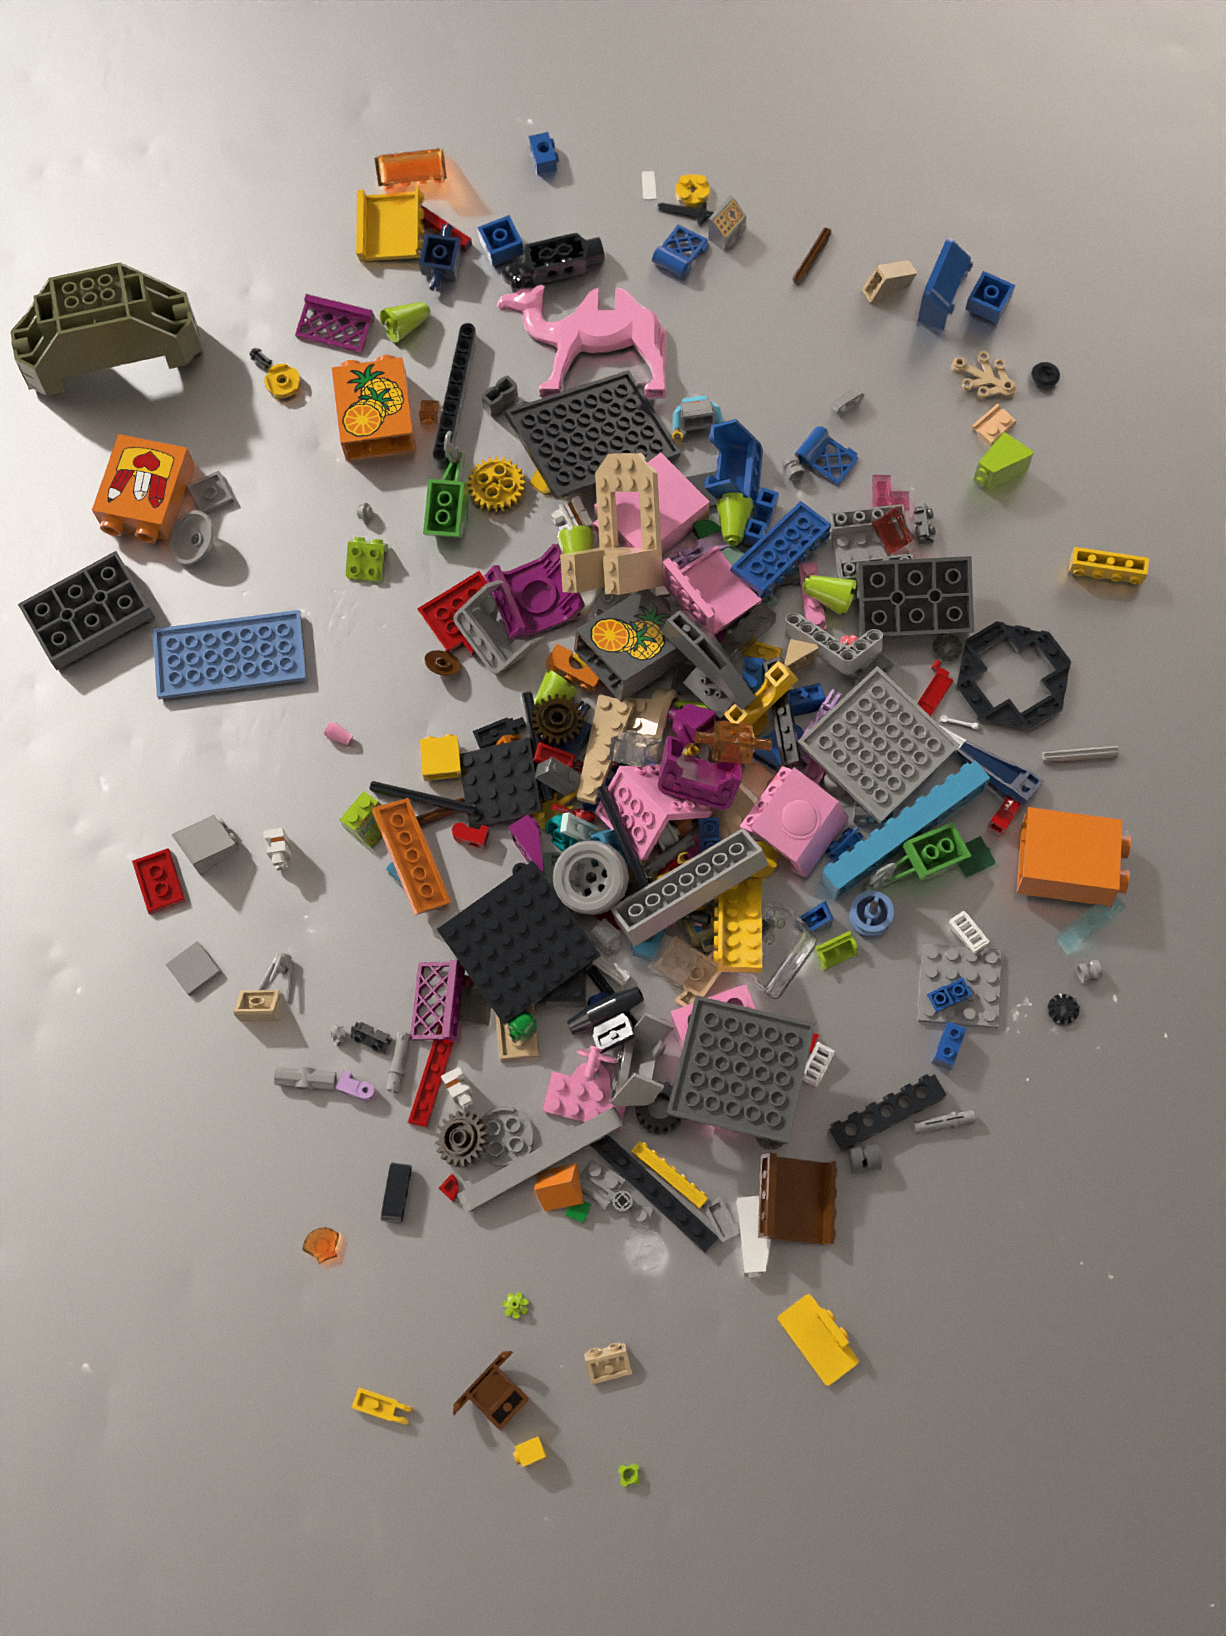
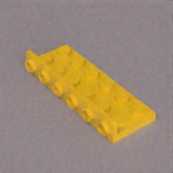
M746 878L715 897V903L718 906H715L714 918H718V921H714V933H718V936H714V948H718V951H714V963H717V971L762 973V879Z

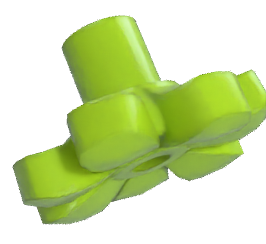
M517 1292L515 1296L513 1293L507 1295L508 1301H503L502 1306L507 1308L504 1312L506 1316L509 1317L513 1314L514 1319H519L520 1313L525 1315L528 1312L524 1306L528 1305L529 1302L526 1298L522 1299V1293Z

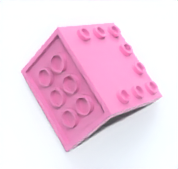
M717 545L683 569H680L679 565L676 562H672L670 558L663 561V586L683 610H688L713 635L722 631L762 602V599L758 598L749 585L730 571L732 565L720 552Z
M661 765L620 766L608 787L636 855L641 861L648 858L669 820L709 818L713 812L708 806L661 792L658 789ZM600 801L595 813L610 829H613L603 803Z

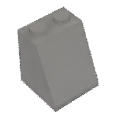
M215 815L172 834V837L200 876L239 850L236 846L238 840L233 833L228 834L225 829L228 826L222 818L218 820Z

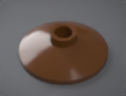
M430 651L424 657L425 666L435 674L453 676L460 671L461 663L458 658L451 653L447 654L446 651Z

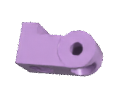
M343 1070L336 1087L338 1092L366 1102L371 1101L375 1097L376 1092L371 1083L356 1081L352 1079L353 1075L351 1072Z

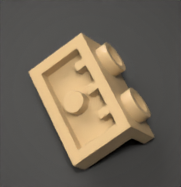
M613 1343L602 1349L593 1348L584 1354L591 1385L632 1374L625 1343Z

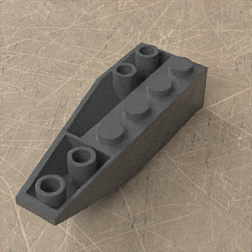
M679 610L667 619L662 633L741 710L756 699L715 636L688 610Z

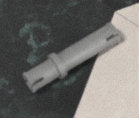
M403 1032L397 1033L392 1066L388 1071L390 1076L386 1090L391 1092L394 1084L393 1093H399L410 1034L405 1032L404 1040H402Z
M974 1110L960 1113L950 1112V1115L913 1121L915 1133L918 1134L952 1126L957 1128L958 1125L975 1123L976 1118Z

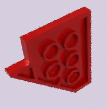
M477 571L417 608L418 613L447 654L463 644L470 655H474L475 650L455 625L454 615L487 584L480 571Z

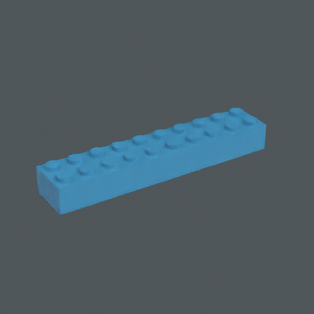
M976 760L971 764L969 762L964 764L960 768L959 773L949 775L945 779V783L941 786L939 784L934 786L930 790L929 795L919 797L914 802L915 805L911 808L909 806L904 808L896 819L890 818L881 830L875 829L870 833V838L865 841L860 840L854 845L852 851L842 853L838 857L839 860L834 864L833 862L827 864L823 868L824 871L820 883L835 901L904 850L902 845L906 841L929 832L985 791L990 777Z

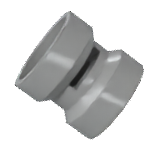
M797 455L789 456L782 461V467L787 471V477L791 481L799 479L805 474L803 466L799 464L800 460Z
M1097 959L1090 961L1088 964H1077V973L1082 983L1089 982L1090 979L1098 980L1103 978L1102 967Z
M622 1190L613 1196V1207L618 1213H628L632 1209L633 1199L630 1193Z

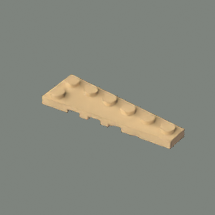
M599 694L577 793L578 800L596 805L599 798L597 787L605 783L634 711V703L624 700L620 702L616 698Z

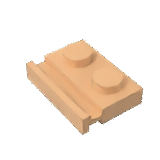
M999 404L995 405L972 425V430H975L990 446L1003 432H1007L1016 423V419L1006 410H1002Z

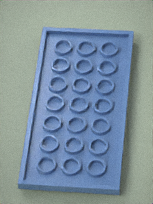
M300 610L153 629L158 699L307 680Z

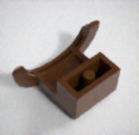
M503 1351L453 1404V1415L470 1399L500 1431L530 1399L499 1368L512 1355L513 1351Z

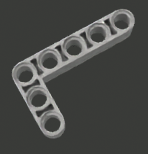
M789 613L785 618L786 634L790 638L816 644L819 647L817 656L844 674L856 672L882 652L883 633L880 630H869L847 646L798 613Z

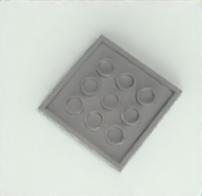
M922 943L918 1022L946 1024L949 1021L956 1025L998 1028L1001 950L983 948L974 954L968 947ZM963 977L973 996L936 1012L927 994Z

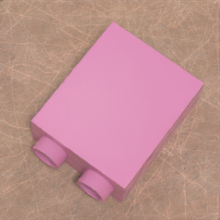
M659 453L648 464L650 467L653 466L658 474L661 548L663 556L693 532L694 522L709 519V500L662 453ZM615 492L619 547L642 548L639 492ZM596 503L594 505L596 521L592 523V526L599 536L598 512Z

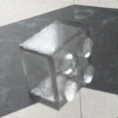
M634 730L619 733L617 736L611 737L609 760L639 767L659 762L662 739L655 738L653 734L639 735Z

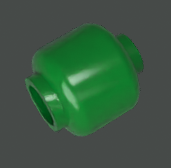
M529 1012L519 1014L508 1023L509 1036L515 1041L529 1040L537 1030L536 1018Z

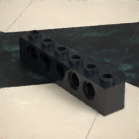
M926 1074L920 1077L918 1083L913 1086L909 1083L900 1088L901 1092L895 1095L892 1092L884 1096V1101L878 1104L876 1102L865 1106V1111L861 1113L855 1111L847 1116L848 1119L842 1123L838 1120L829 1125L830 1129H828L827 1134L838 1154L945 1099L947 1095L936 1075L934 1074L929 1077ZM916 1090H923L926 1093V1097L919 1098L916 1095ZM906 1099L909 1106L906 1108L901 1107L898 1100ZM888 1108L891 1111V1116H883L881 1109ZM870 1117L873 1120V1125L866 1126L863 1123V1118ZM847 1126L854 1127L856 1134L848 1135L845 1128Z

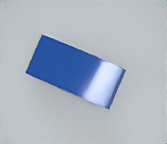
M718 817L699 818L701 850L704 852L720 842Z
M963 977L927 994L936 1012L973 996Z

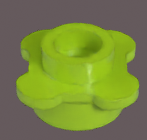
M632 1463L631 1466L621 1465L618 1468V1472L621 1474V1486L627 1487L628 1484L638 1485L641 1479L638 1476L639 1466L636 1463Z

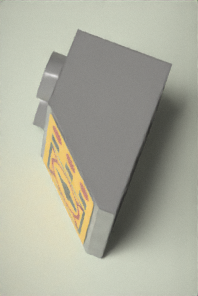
M730 195L709 218L708 239L723 250L729 245L731 246L735 242L736 237L744 233L747 227L746 215L733 196Z

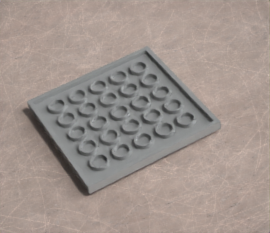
M878 666L797 742L878 823H881L960 746Z

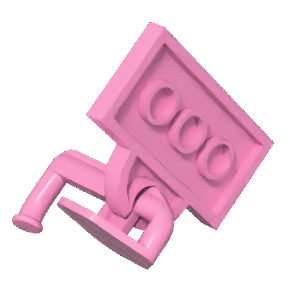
M591 1046V1050L578 1049V1054L589 1057L588 1062L576 1068L572 1076L555 1071L552 1072L542 1111L587 1122L604 1111L616 1107L623 1120L627 1106H615L609 1103L611 1076L606 1067L602 1065L603 1061L617 1063L618 1059L605 1053L600 1054L602 1049Z

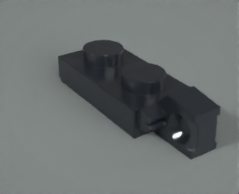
M506 717L474 730L473 734L479 748L483 749L494 745L504 735L519 734L518 731L525 728L526 723L523 717L513 720V717Z

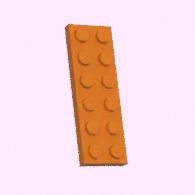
M406 798L374 807L372 812L414 915L416 916L449 905L451 900L409 799Z

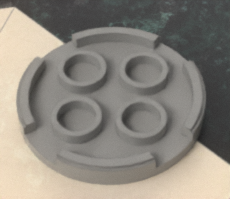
M508 1106L496 1107L485 1113L481 1118L483 1119L481 1124L487 1125L483 1132L489 1133V1136L484 1138L489 1144L483 1145L486 1152L480 1151L479 1154L487 1163L505 1168L530 1154L534 1145L535 1134L531 1121L524 1113Z

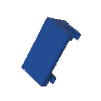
M821 683L789 690L794 716L818 711L826 699Z

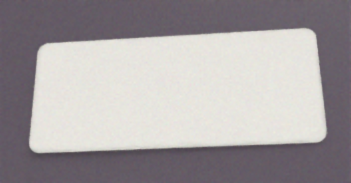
M655 171L641 172L643 199H657Z

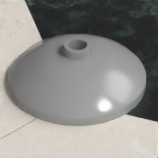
M193 510L183 514L177 520L170 535V550L177 561L183 564H194L208 553L214 538L213 523L209 516L201 511Z

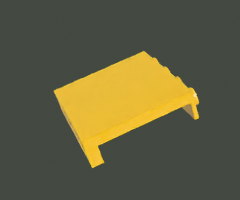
M415 186V192L366 195L364 190H357L356 255L360 262L421 258V251L424 245L423 240H421V235H424V227L421 224V219H424V210L422 208L424 194L420 192L418 186Z

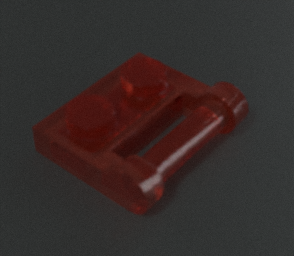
M900 506L892 508L889 512L871 522L887 555L915 540L913 533H910L901 514L902 509ZM893 517L896 518V521L904 535L903 539H901L893 523Z

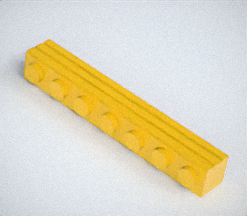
M639 1141L631 1150V1153L700 1210L708 1200L707 1194L703 1191L700 1192L694 1183L690 1184L687 1181V1177L683 1174H678V1170L673 1166L670 1167L664 1158L660 1159L658 1157L659 1154L654 1150L651 1151L645 1142L641 1143Z

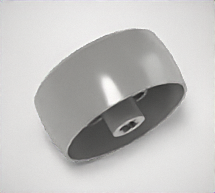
M593 840L578 842L567 848L557 859L553 872L554 888L561 901L571 910L586 915L602 914L620 903L625 896L629 883L628 867L621 854L612 846ZM595 859L599 863L597 867L592 866V861ZM579 864H584V871L578 870ZM604 870H607L608 877L606 878L602 873ZM591 874L597 876L595 882H590L589 879H592L589 878ZM576 878L581 879L579 886H576L574 883ZM604 884L605 888L600 892L599 886ZM587 888H590L592 891L591 895L589 896L585 895V890Z

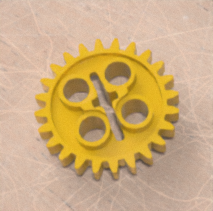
M498 456L495 457V460L488 457V462L482 459V465L476 463V469H471L472 475H468L469 481H467V487H469L467 488L468 494H470L471 500H474L475 505L480 503L481 509L487 506L488 512L491 508H494L495 512H497L498 508L504 511L505 506L511 509V503L517 505L516 498L522 499L521 493H525L524 487H526L525 475L522 474L521 468L518 469V464L512 465V459L506 462L505 457L498 460Z

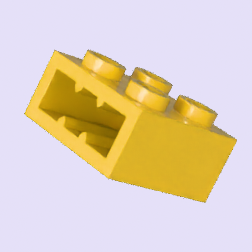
M447 734L438 738L428 736L420 739L422 776L424 781L461 778L458 736Z

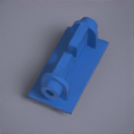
M859 827L845 829L841 833L842 837L838 841L834 840L829 845V849L825 854H832L831 859L837 862L839 860L838 857L845 851H848L846 846L853 850L854 845L864 838L860 832L856 833Z

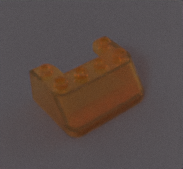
M444 148L382 154L374 158L378 187L382 186L383 189H392L397 183H400V186L411 185L410 182L417 181V184L428 183L427 180H434V183H443L444 179L448 177Z

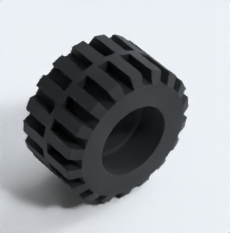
M657 1081L664 1085L657 1098H665L670 1102L673 1086L669 1085V1082L666 1081L665 1083ZM648 1105L635 1106L637 1121L649 1133L654 1132L655 1135L663 1133V1135H666L669 1131L673 1132L677 1126L681 1125L683 1118L668 1115L665 1118L659 1119L650 1115Z

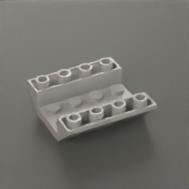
M903 504L830 512L832 524L831 539L836 569L840 578L856 579V562L913 559V555L909 554L905 532L906 516Z

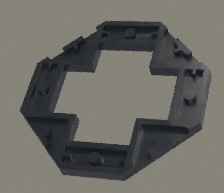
M996 621L966 639L956 691L977 720L1031 731L1063 710L1071 660L1050 632L1030 630L1029 627L1006 625L1004 622ZM1005 639L1009 641L1017 653L1033 644L1053 670L1052 673L1040 679L1039 682L1049 696L1021 713L1010 698L993 707L973 680L987 672L988 669L978 655Z

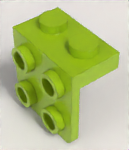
M354 537V539L349 540L347 545L346 577L381 581L384 552L388 550V543H383V539L365 541V537Z

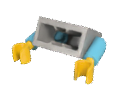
M691 393L687 398H683L681 405L673 413V429H675V432L672 434V439L674 442L677 436L681 437V443L683 442V435L680 429L687 431L708 428L711 425L724 422L720 407L714 402L709 401L706 395L698 396L696 393Z

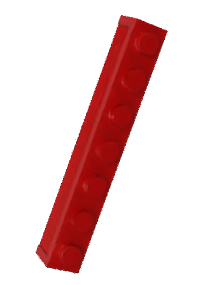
M422 205L424 219H421V222L435 233L441 235L442 225L446 223L447 228L450 223ZM453 226L451 237L460 238L462 250L466 252L472 246V239Z

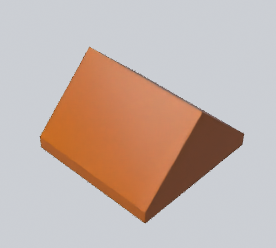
M578 1163L546 1169L538 1174L534 1191L544 1211L547 1212L584 1204Z

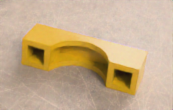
M778 661L765 673L763 685L754 694L756 699L743 710L734 704L724 715L735 728L745 732L798 681V678L786 665Z

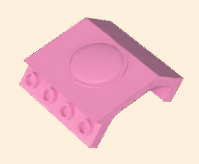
M782 766L739 827L741 829L744 828L749 834L763 839L792 862L789 867L792 872L807 878L849 816L838 800L796 768L791 770Z

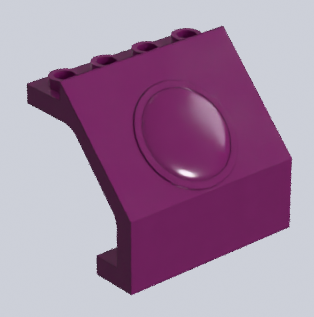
M552 544L540 558L515 569L501 571L499 565H493L484 575L487 583L498 580L503 581L492 595L497 602V608L510 638L534 637L581 616L580 611L585 607L580 592L570 593L563 592L560 554L563 553L559 544Z

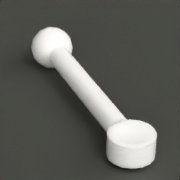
M942 715L940 718L941 723L950 722L972 727L974 730L979 729L978 723L972 724L949 719L946 715Z

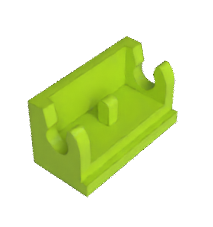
M848 931L816 946L814 954L824 971L858 955L859 948L851 931Z

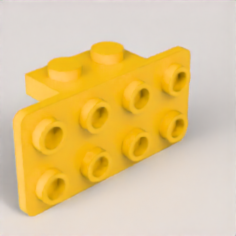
M810 1294L802 1297L778 1316L779 1323L825 1385H831L858 1364L859 1359L848 1346L849 1342L847 1339L849 1336L842 1327H837L834 1323L836 1318L830 1310L826 1311L824 1308L821 1309Z

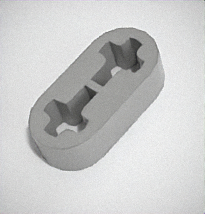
M856 387L836 399L832 404V408L837 414H841L859 403L865 395L859 387Z

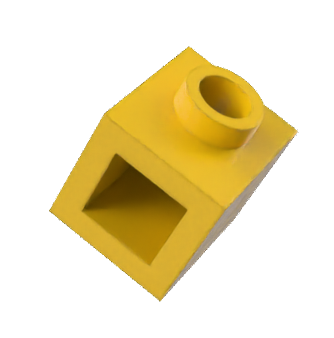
M539 1436L514 1446L516 1449L513 1452L517 1465L521 1464L522 1467L547 1458Z

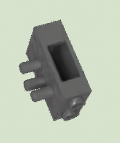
M697 666L683 682L712 711H715L719 718H726L724 713L735 704Z

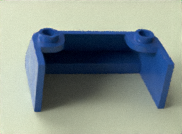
M947 238L926 284L917 320L941 330L945 329L948 315L953 314L956 305L953 304L954 297L963 276L967 277L974 263L971 261L972 257L953 239Z

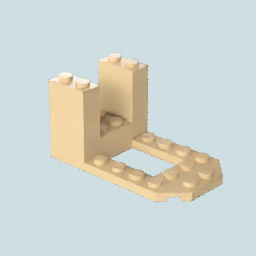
M642 453L608 454L596 471L600 548L560 554L563 592L578 593L605 587V594L621 595L663 586L658 474L653 466L650 467L645 461L646 458ZM615 492H639L642 548L618 547Z

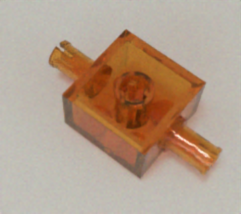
M715 721L712 733L695 731L694 743L711 744L714 761L751 764L754 749L767 751L772 749V739L755 738L753 725L747 723L737 724L728 721Z

